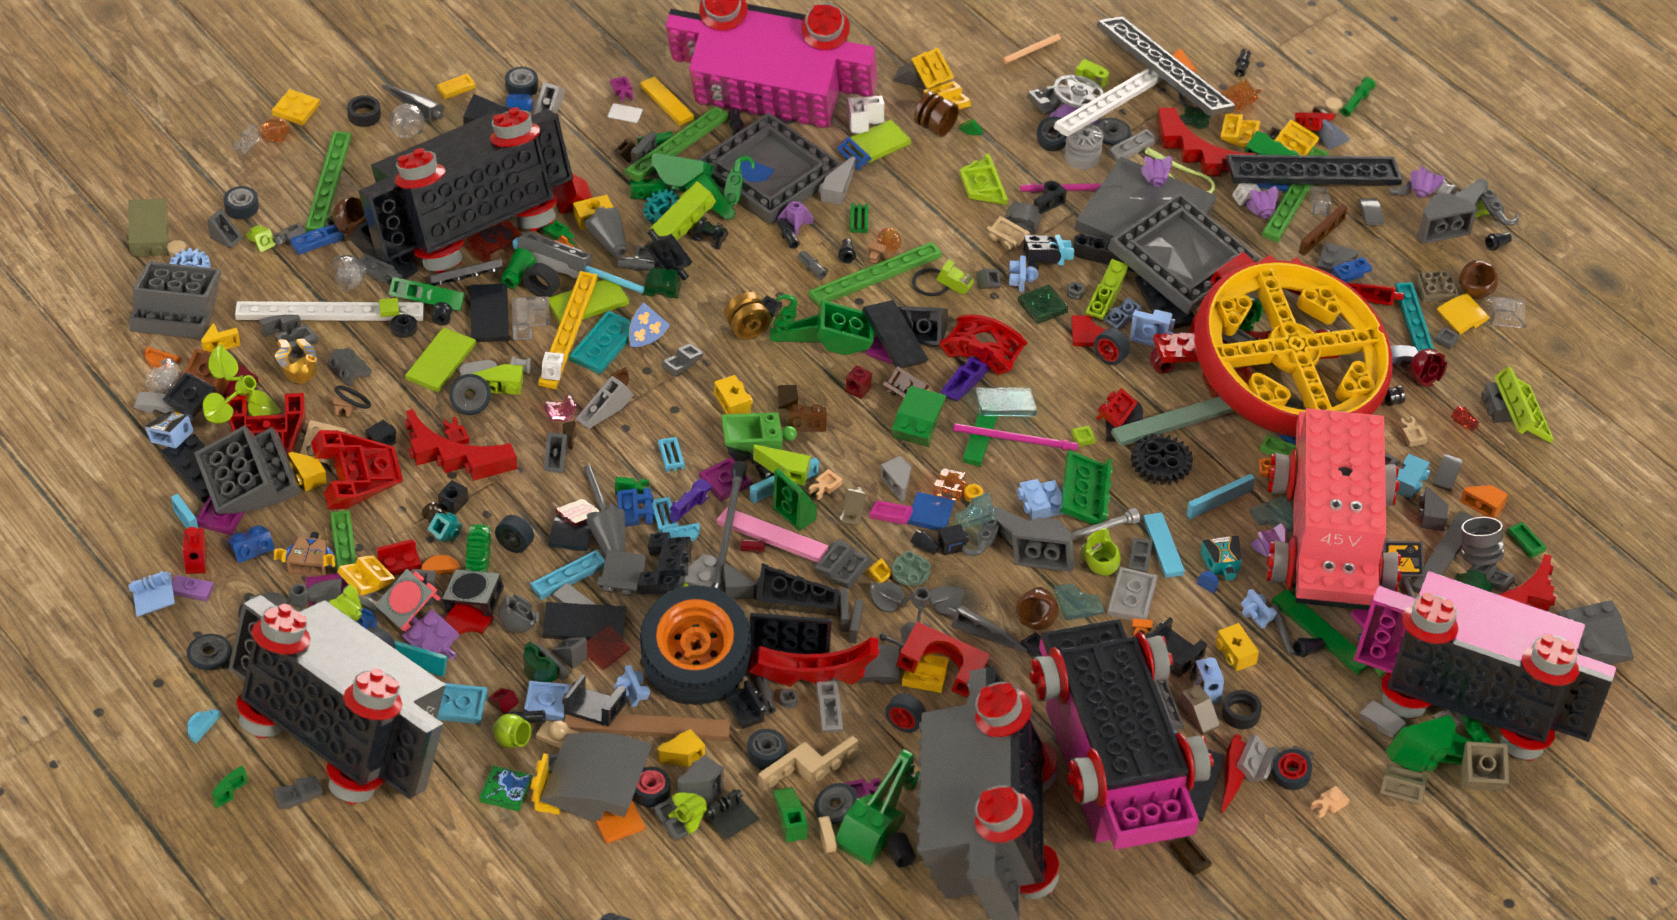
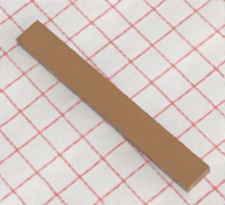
M565 714V723L569 729L577 732L675 738L678 734L691 729L699 739L729 741L730 720L618 714L608 727Z

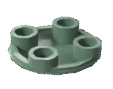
M905 551L903 555L894 560L891 572L899 583L906 586H916L928 579L931 564L923 557L914 554V552Z

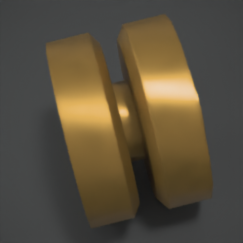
M753 292L737 295L731 299L724 309V317L736 336L742 340H749L761 335L771 323L769 311L760 297Z

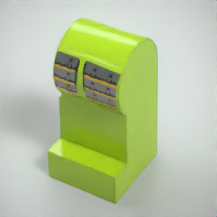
M1083 59L1076 67L1075 75L1086 77L1103 88L1107 85L1109 72L1102 66Z
M949 259L941 269L936 280L957 293L966 294L974 284V279L970 274L963 273L954 267L955 262Z

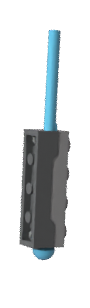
M526 231L520 237L513 240L514 249L523 248L530 251L535 256L537 263H544L557 273H564L570 275L573 279H577L579 272L584 271L596 274L599 278L636 292H644V286L590 267L593 254L530 231Z

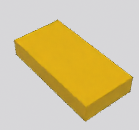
M468 73L437 84V90L444 99L476 88V83Z

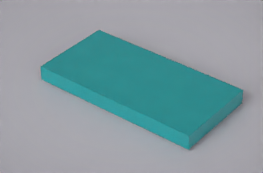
M608 310L569 355V361L601 375L629 342L631 320Z

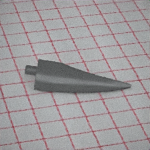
M382 85V88L408 106L421 118L429 122L436 118L442 119L444 105L405 89Z
M965 606L959 607L957 611L949 607L946 615L954 618L951 626L967 634L1022 652H1027L1028 650L1005 630Z

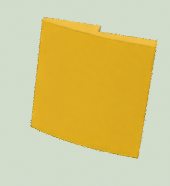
M938 47L910 59L926 89L936 87L954 78Z
M954 81L923 91L924 95L933 91L943 96L944 100L948 99L957 104L959 110L971 106L970 99L962 94V88Z
M1225 114L1221 139L1230 144L1246 148L1255 132L1260 130V121L1243 120V114Z
M1290 119L1275 141L1281 142L1290 150H1295L1299 155L1307 156L1320 137Z
M1468 294L1458 296L1437 308L1440 316L1459 335L1472 326L1476 329L1490 319L1486 312Z
M374 555L358 557L356 564L342 565L338 569V574L357 590L359 596L381 590L395 582L396 579Z
M932 654L925 656L914 674L905 670L902 686L942 693L949 658Z

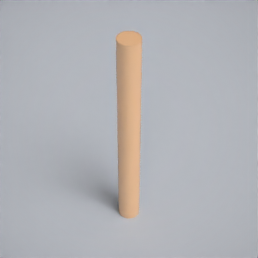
M1056 34L1010 54L1002 59L1003 63L1007 64L1057 42L1061 37L1059 34Z

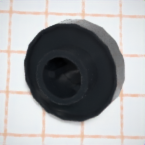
M399 314L390 321L391 333L399 338L413 336L418 329L417 320L409 314Z

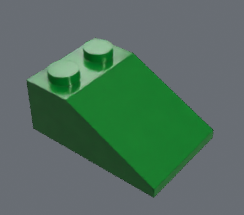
M910 386L892 426L893 438L929 447L946 395Z
M777 468L774 473L773 509L800 531L816 520L817 506L798 485Z

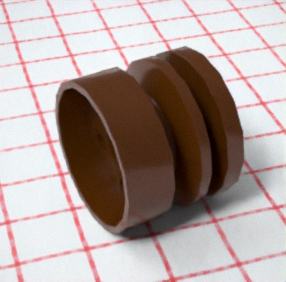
M930 91L918 103L914 113V122L925 129H929L930 132L937 136L943 137L955 125L959 115V106L948 99L944 100L943 96Z

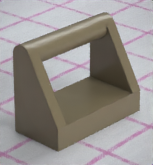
M1387 764L1380 794L1421 804L1428 775Z

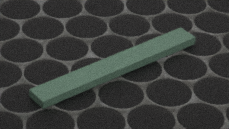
M1219 396L1113 428L1111 434L1119 446H1124L1137 442L1140 438L1145 439L1146 435L1153 437V434L1159 435L1235 411Z

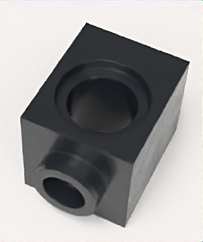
M384 419L365 430L366 439L390 446L396 443V429Z
M453 480L438 494L439 507L445 512L454 515L468 502V488Z

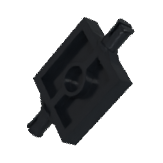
M653 228L649 229L647 234L652 240L645 244V248L661 269H673L678 272L683 281L686 280L689 275L683 268L690 266L693 262L672 234L658 236Z

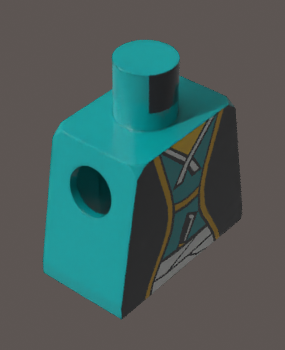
M1231 536L1202 540L1200 554L1210 572L1214 575L1224 574L1227 581L1235 579L1236 573L1240 571L1242 562L1239 537Z

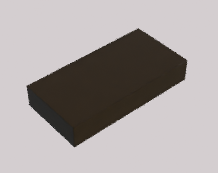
M1190 836L1170 841L1169 847L1193 875L1211 867L1212 862Z

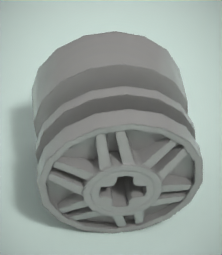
M1088 124L1070 136H1066L1065 161L1070 166L1082 170L1097 166L1101 158L1104 137L1102 131L1097 126Z

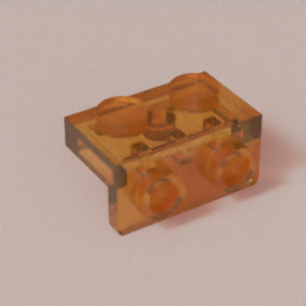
M1247 79L1221 94L1235 104L1234 110L1240 111L1247 105L1246 103L1252 104L1255 102L1262 91L1261 89L1255 91Z

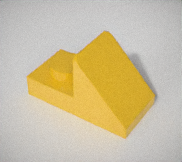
M213 323L201 339L202 349L212 352L220 344H222L225 350L240 346L237 328L218 332Z

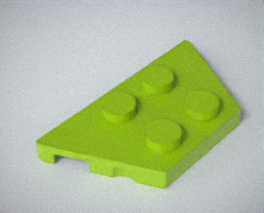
M986 154L984 159L980 161L975 160L970 165L960 169L959 175L969 199L1002 205L1008 204V198L990 154Z

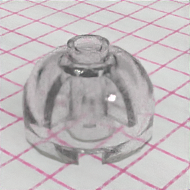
M398 105L391 113L390 128L394 131L395 135L410 138L417 132L419 135L425 129L424 114L416 105Z
M342 255L335 257L333 260L332 268L333 270L336 269L337 273L334 279L340 291H352L362 285L366 274V267L358 258L352 255Z
M171 357L160 362L162 366L159 368L155 366L145 379V386L150 391L167 394L182 377L181 368Z

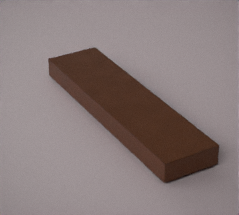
M1341 204L1301 240L1299 254L1306 255L1345 220L1347 206Z

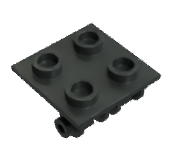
M734 789L728 795L717 799L715 803L707 805L706 811L703 814L725 840L759 820V817L741 799L743 793L740 789Z

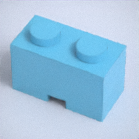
M1408 454L1402 464L1404 468H1399L1398 478H1396V481H1399V491L1395 493L1412 499L1415 493L1419 494L1423 486L1422 481L1426 482L1429 477L1430 471L1428 467L1430 462Z

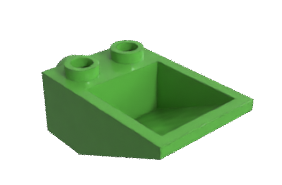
M779 412L727 414L721 416L725 446L748 453L754 452V444L782 450V438L786 441H793L797 436V431L792 426H787L781 430Z

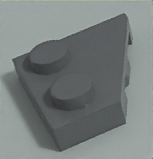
M1326 242L1317 268L1331 274L1333 266L1349 262L1353 258L1357 259L1359 251Z

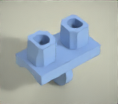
M1020 256V261L1010 260L1009 285L1019 286V292H1024L1025 281L1033 282L1038 278V270L1033 268V266L1026 268V256Z
M1251 589L1248 590L1247 597L1241 603L1244 608L1242 614L1247 618L1252 617L1260 629L1266 627L1269 621L1274 620L1277 612L1273 607L1268 608L1266 606V598L1262 594H1257Z
M626 665L625 673L617 678L618 682L615 683L614 689L616 690L618 686L626 687V696L631 707L637 706L639 700H647L650 695L648 686H640L644 680L642 671H633L631 665Z

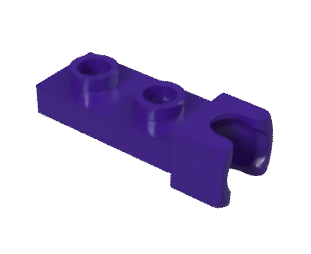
M701 478L694 482L690 491H686L679 501L673 502L670 507L671 514L669 519L676 523L697 504L702 505L709 498L706 494L712 488L711 484Z

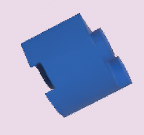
M510 93L506 98V106H509L510 109L517 107L519 110L531 112L533 110V99H530V94Z

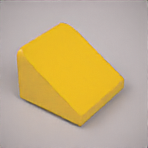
M882 558L874 562L863 572L876 583H883L892 575L891 569Z

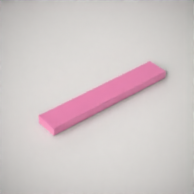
M728 507L717 519V524L725 527ZM735 510L732 530L757 540L761 538L765 540V543L817 563L820 562L828 551V545Z

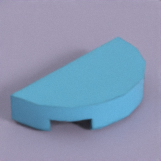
M695 523L661 529V533L669 532L671 538L690 537L693 542L700 533V524Z
M214 709L202 713L199 711L190 718L187 724L188 735L195 744L220 718L221 712Z

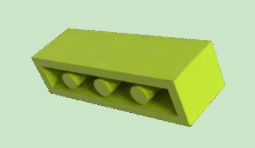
M696 182L651 228L655 230L658 236L672 234L678 240L688 232L694 223L701 219V216L707 210L713 207L716 200L710 191L699 182Z

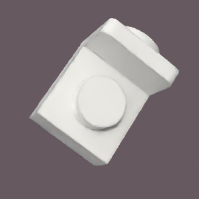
M1241 183L1238 185L1232 196L1239 206H1243L1247 199H1252L1251 190L1261 191L1257 184Z
M545 352L542 361L541 377L543 379L560 380L564 354Z

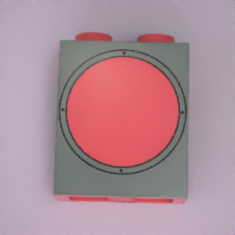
M408 569L404 571L375 605L405 632L412 628L408 623L431 596L437 601L441 599L435 593L437 589L429 582L425 585L422 582L424 578L418 572L411 573Z

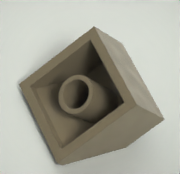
M1466 742L1461 765L1462 789L1502 791L1509 785L1507 744Z

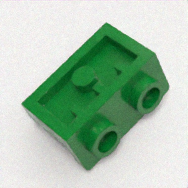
M630 179L631 199L652 198V193L658 194V190H661L663 193L667 189V185L662 179H642L639 182Z

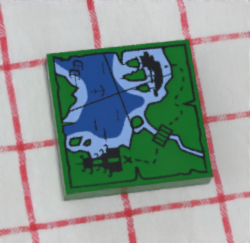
M493 765L479 797V802L520 812L533 775Z

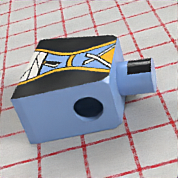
M170 411L146 425L145 428L151 443L177 448L193 433L191 425L193 419L183 413Z
M1207 658L1195 661L1190 675L1193 685L1199 684L1211 698L1212 704L1222 703L1224 679L1215 658Z

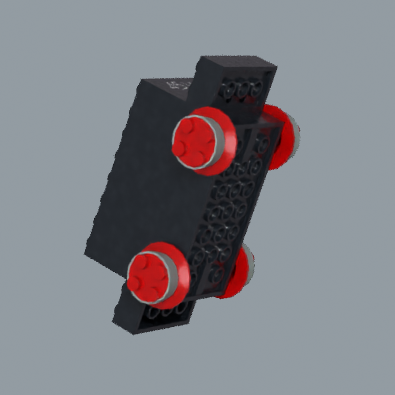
M515 107L502 114L497 111L371 164L376 183L358 192L376 256L388 262L414 250V254L423 259L425 269L435 271V273H442L448 268L461 264L463 256L460 248L463 246L464 238L513 216H516L519 227L529 231H535L539 227L553 223L556 215L553 207L557 203V197L552 193L551 189L572 180L573 175L558 114L546 109L531 116L528 111L519 110V108Z

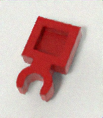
M455 416L452 417L453 423L451 424L443 420L445 436L448 440L460 444L470 443V438L464 426H458V420Z

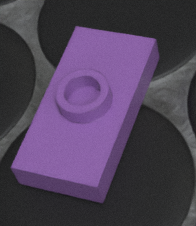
M175 575L172 581L173 593L176 596L207 602L213 591L214 582Z

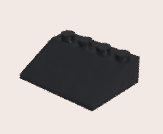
M750 613L751 653L759 646L796 654L830 653L832 619Z

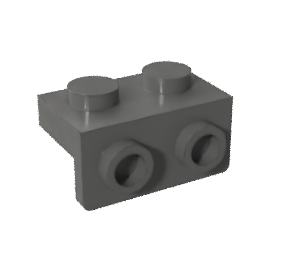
M350 348L334 349L327 363L328 367L347 386L352 385L355 377H367L372 372L366 365V362L361 360L355 354V351Z

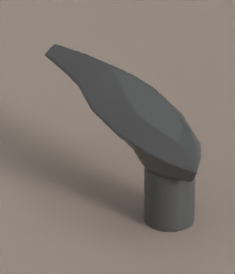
M1411 180L1400 189L1391 188L1390 195L1401 197L1406 195L1412 188Z

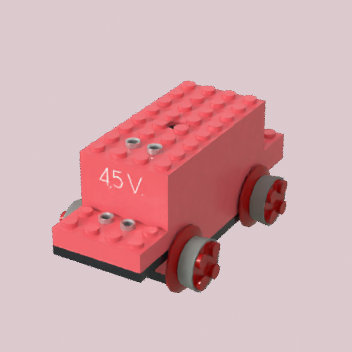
M1306 408L1305 412L1299 411L1296 425V449L1293 448L1289 456L1276 452L1271 454L1270 465L1272 467H1268L1267 478H1270L1271 481H1268L1267 492L1271 493V495L1286 494L1288 502L1292 499V537L1289 543L1277 540L1270 541L1269 553L1271 554H1267L1266 566H1269L1270 569H1267L1266 581H1270V583L1285 582L1287 591L1291 589V586L1295 588V603L1370 610L1377 587L1381 586L1397 592V581L1401 579V569H1398L1401 562V554H1397V552L1382 553L1386 537V505H1395V492L1399 491V481H1396L1399 474V466H1395V464L1385 465L1384 416Z

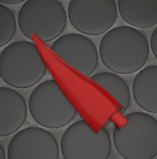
M1346 283L1366 301L1392 306L1394 299L1403 301L1404 293L1395 292L1396 287Z
M1239 734L1234 735L1226 751L1224 760V792L1220 813H1223L1231 803L1245 778L1244 773L1237 767V764L1247 743L1241 741L1242 736Z

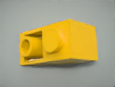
M295 452L288 453L289 462L298 485H301L305 492L327 484L325 469L318 459Z
M691 729L678 734L674 739L662 743L657 748V761L661 764L689 767L694 761L699 760L705 755V744Z

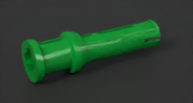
M1364 77L1361 80V84L1355 88L1353 96L1340 110L1344 117H1349L1362 99H1366L1369 96V92L1376 87V83L1372 78Z

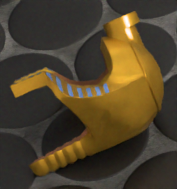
M297 339L296 342L304 351V357L291 363L288 360V355L292 350L291 346L286 340H278L279 350L275 353V358L285 376L290 381L299 384L310 381L317 373V359L314 347L305 339Z

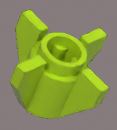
M350 584L344 590V594L330 600L329 603L357 622L362 616V606L357 590Z
M676 793L672 796V799L677 808L669 813L668 816L669 818L677 817L681 822L686 823L684 826L688 834H692L697 830L706 811V801L697 794Z

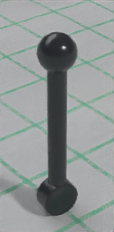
M885 633L879 636L881 641L886 640L902 648L904 646L903 643L887 637Z

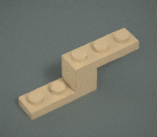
M851 736L822 757L804 742L758 774V787L762 791L773 787L780 779L791 775L794 770L810 785L816 781H821L826 774L832 770H837L842 763L856 756L858 740Z

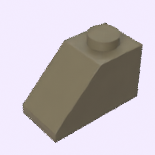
M1198 684L1183 691L1179 707L1198 731L1204 735L1219 728V722L1211 698Z

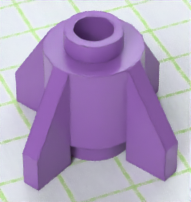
M1148 156L1144 157L1146 166L1141 167L1142 175L1153 186H1163L1167 182L1172 165V157L1168 156L1163 158V160L1152 159Z
M1420 166L1419 171L1412 170L1410 175L1413 191L1420 198L1429 197L1443 183L1445 178L1442 175H1434L1423 166Z
M1274 186L1267 191L1260 192L1251 190L1252 199L1246 201L1247 208L1258 217L1270 218L1275 212L1278 196L1277 188Z
M798 201L790 202L777 217V222L780 218L787 219L790 226L794 228L796 236L798 235V227L803 223L813 224V215L803 203Z
M1281 523L1274 529L1266 532H1258L1257 534L1260 538L1251 542L1253 549L1267 557V554H1271L1269 553L1270 541L1277 540L1286 543L1287 529L1284 524Z

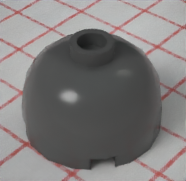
M510 594L507 595L498 610L502 627L506 631L513 633H525L532 629L539 620V613L537 610L534 613L531 609L533 605L525 598L516 594L510 597Z

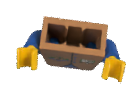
M317 532L310 533L309 538H298L296 543L286 550L281 548L275 549L273 559H280L282 562L287 560L288 573L309 576L326 575L327 566L335 567L336 562L331 548L327 547L326 541L322 540V536Z

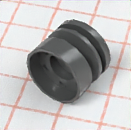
M1476 517L1462 524V554L1465 561L1474 565H1491L1503 559L1502 522L1491 517Z

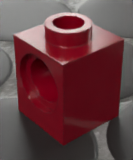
M856 365L846 376L845 392L862 399L871 389L872 372Z

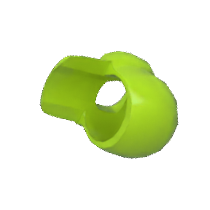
M1107 528L1099 529L1092 533L1080 549L1081 559L1087 562L1090 570L1099 576L1111 575L1120 566L1121 557L1119 549L1112 542L1109 529ZM1100 543L1098 547L1092 550L1096 544Z

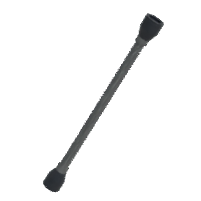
M736 461L732 464L731 496L715 578L711 585L714 589H719L722 592V577L739 489L747 473V464L742 461Z

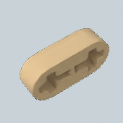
M829 816L817 818L818 831L824 852H836V841Z

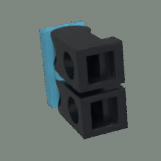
M1024 235L1023 253L1026 256L1028 266H1035V262L1064 265V260H1073L1074 249L1071 248V241L1062 240L1060 235H1055V238L1052 236Z

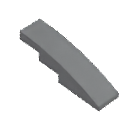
M832 678L827 682H817L816 692L822 732L843 731L840 695L838 694L836 679Z

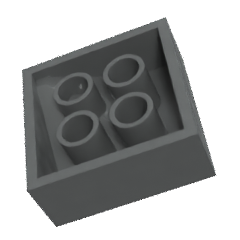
M1612 600L1558 612V616L1585 624L1577 649L1579 655L1608 665L1633 660L1634 656L1621 614Z

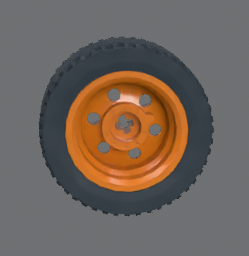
M699 585L682 586L658 598L652 604V607L648 609V613L645 614L640 632L641 656L648 680L651 681V684L655 686L657 691H660L662 695H666L668 699L670 698L673 701L686 705L710 704L723 699L725 694L735 691V688H738L739 683L746 677L751 657L749 622L744 614V610L736 603L735 599H732L731 596L726 595L725 592L719 589ZM712 633H715L717 635V638L712 639L710 637ZM679 634L681 639L675 640L674 637Z

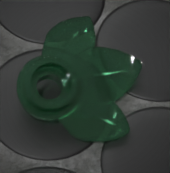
M1189 106L1185 108V115L1179 116L1182 122L1193 125L1198 129L1207 128L1211 118L1202 109L1197 111Z

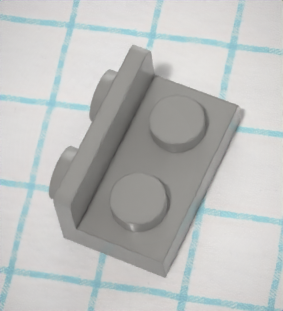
M1252 735L1247 741L1237 767L1250 782L1265 780L1269 776L1279 749L1277 747L1267 748L1257 735Z

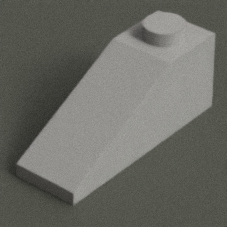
M855 157L848 159L828 174L824 183H820L819 193L821 194V201L842 205L855 171Z
M611 376L576 417V420L590 429L623 409L634 394L622 382Z

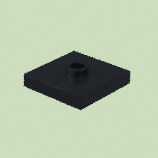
M186 372L165 395L163 401L194 419L203 408L204 398L210 393H216L217 389L191 373Z

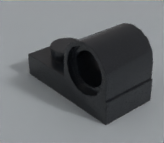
M1047 181L1044 184L1043 195L1034 199L1033 205L1038 207V212L1041 215L1064 204L1067 190L1056 181Z

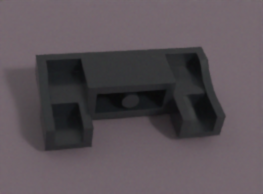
M669 532L650 534L647 546L650 555H660L656 571L640 573L637 586L640 595H664L684 585L685 576H688V564L691 563L693 544L690 537L671 538Z

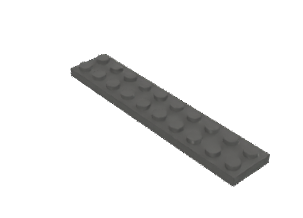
M1124 17L1098 21L1097 27L1104 34L1110 36L1114 42L1120 44L1127 52L1134 55L1137 60L1143 62L1148 69L1153 70L1160 78L1167 81L1171 87L1181 92V95L1187 97L1194 105L1200 107L1205 114L1212 116L1234 110V103Z

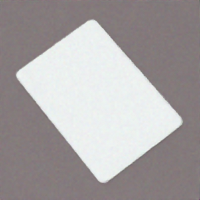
M613 103L607 117L637 123L643 109Z

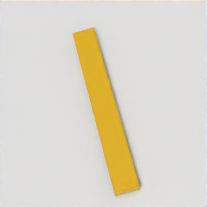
M584 271L579 272L551 346L550 352L564 354L561 376L598 279L596 274ZM540 375L538 386L556 390L560 380L543 379Z

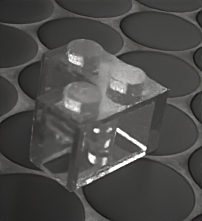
M549 297L512 298L513 340L532 339V326L550 325Z

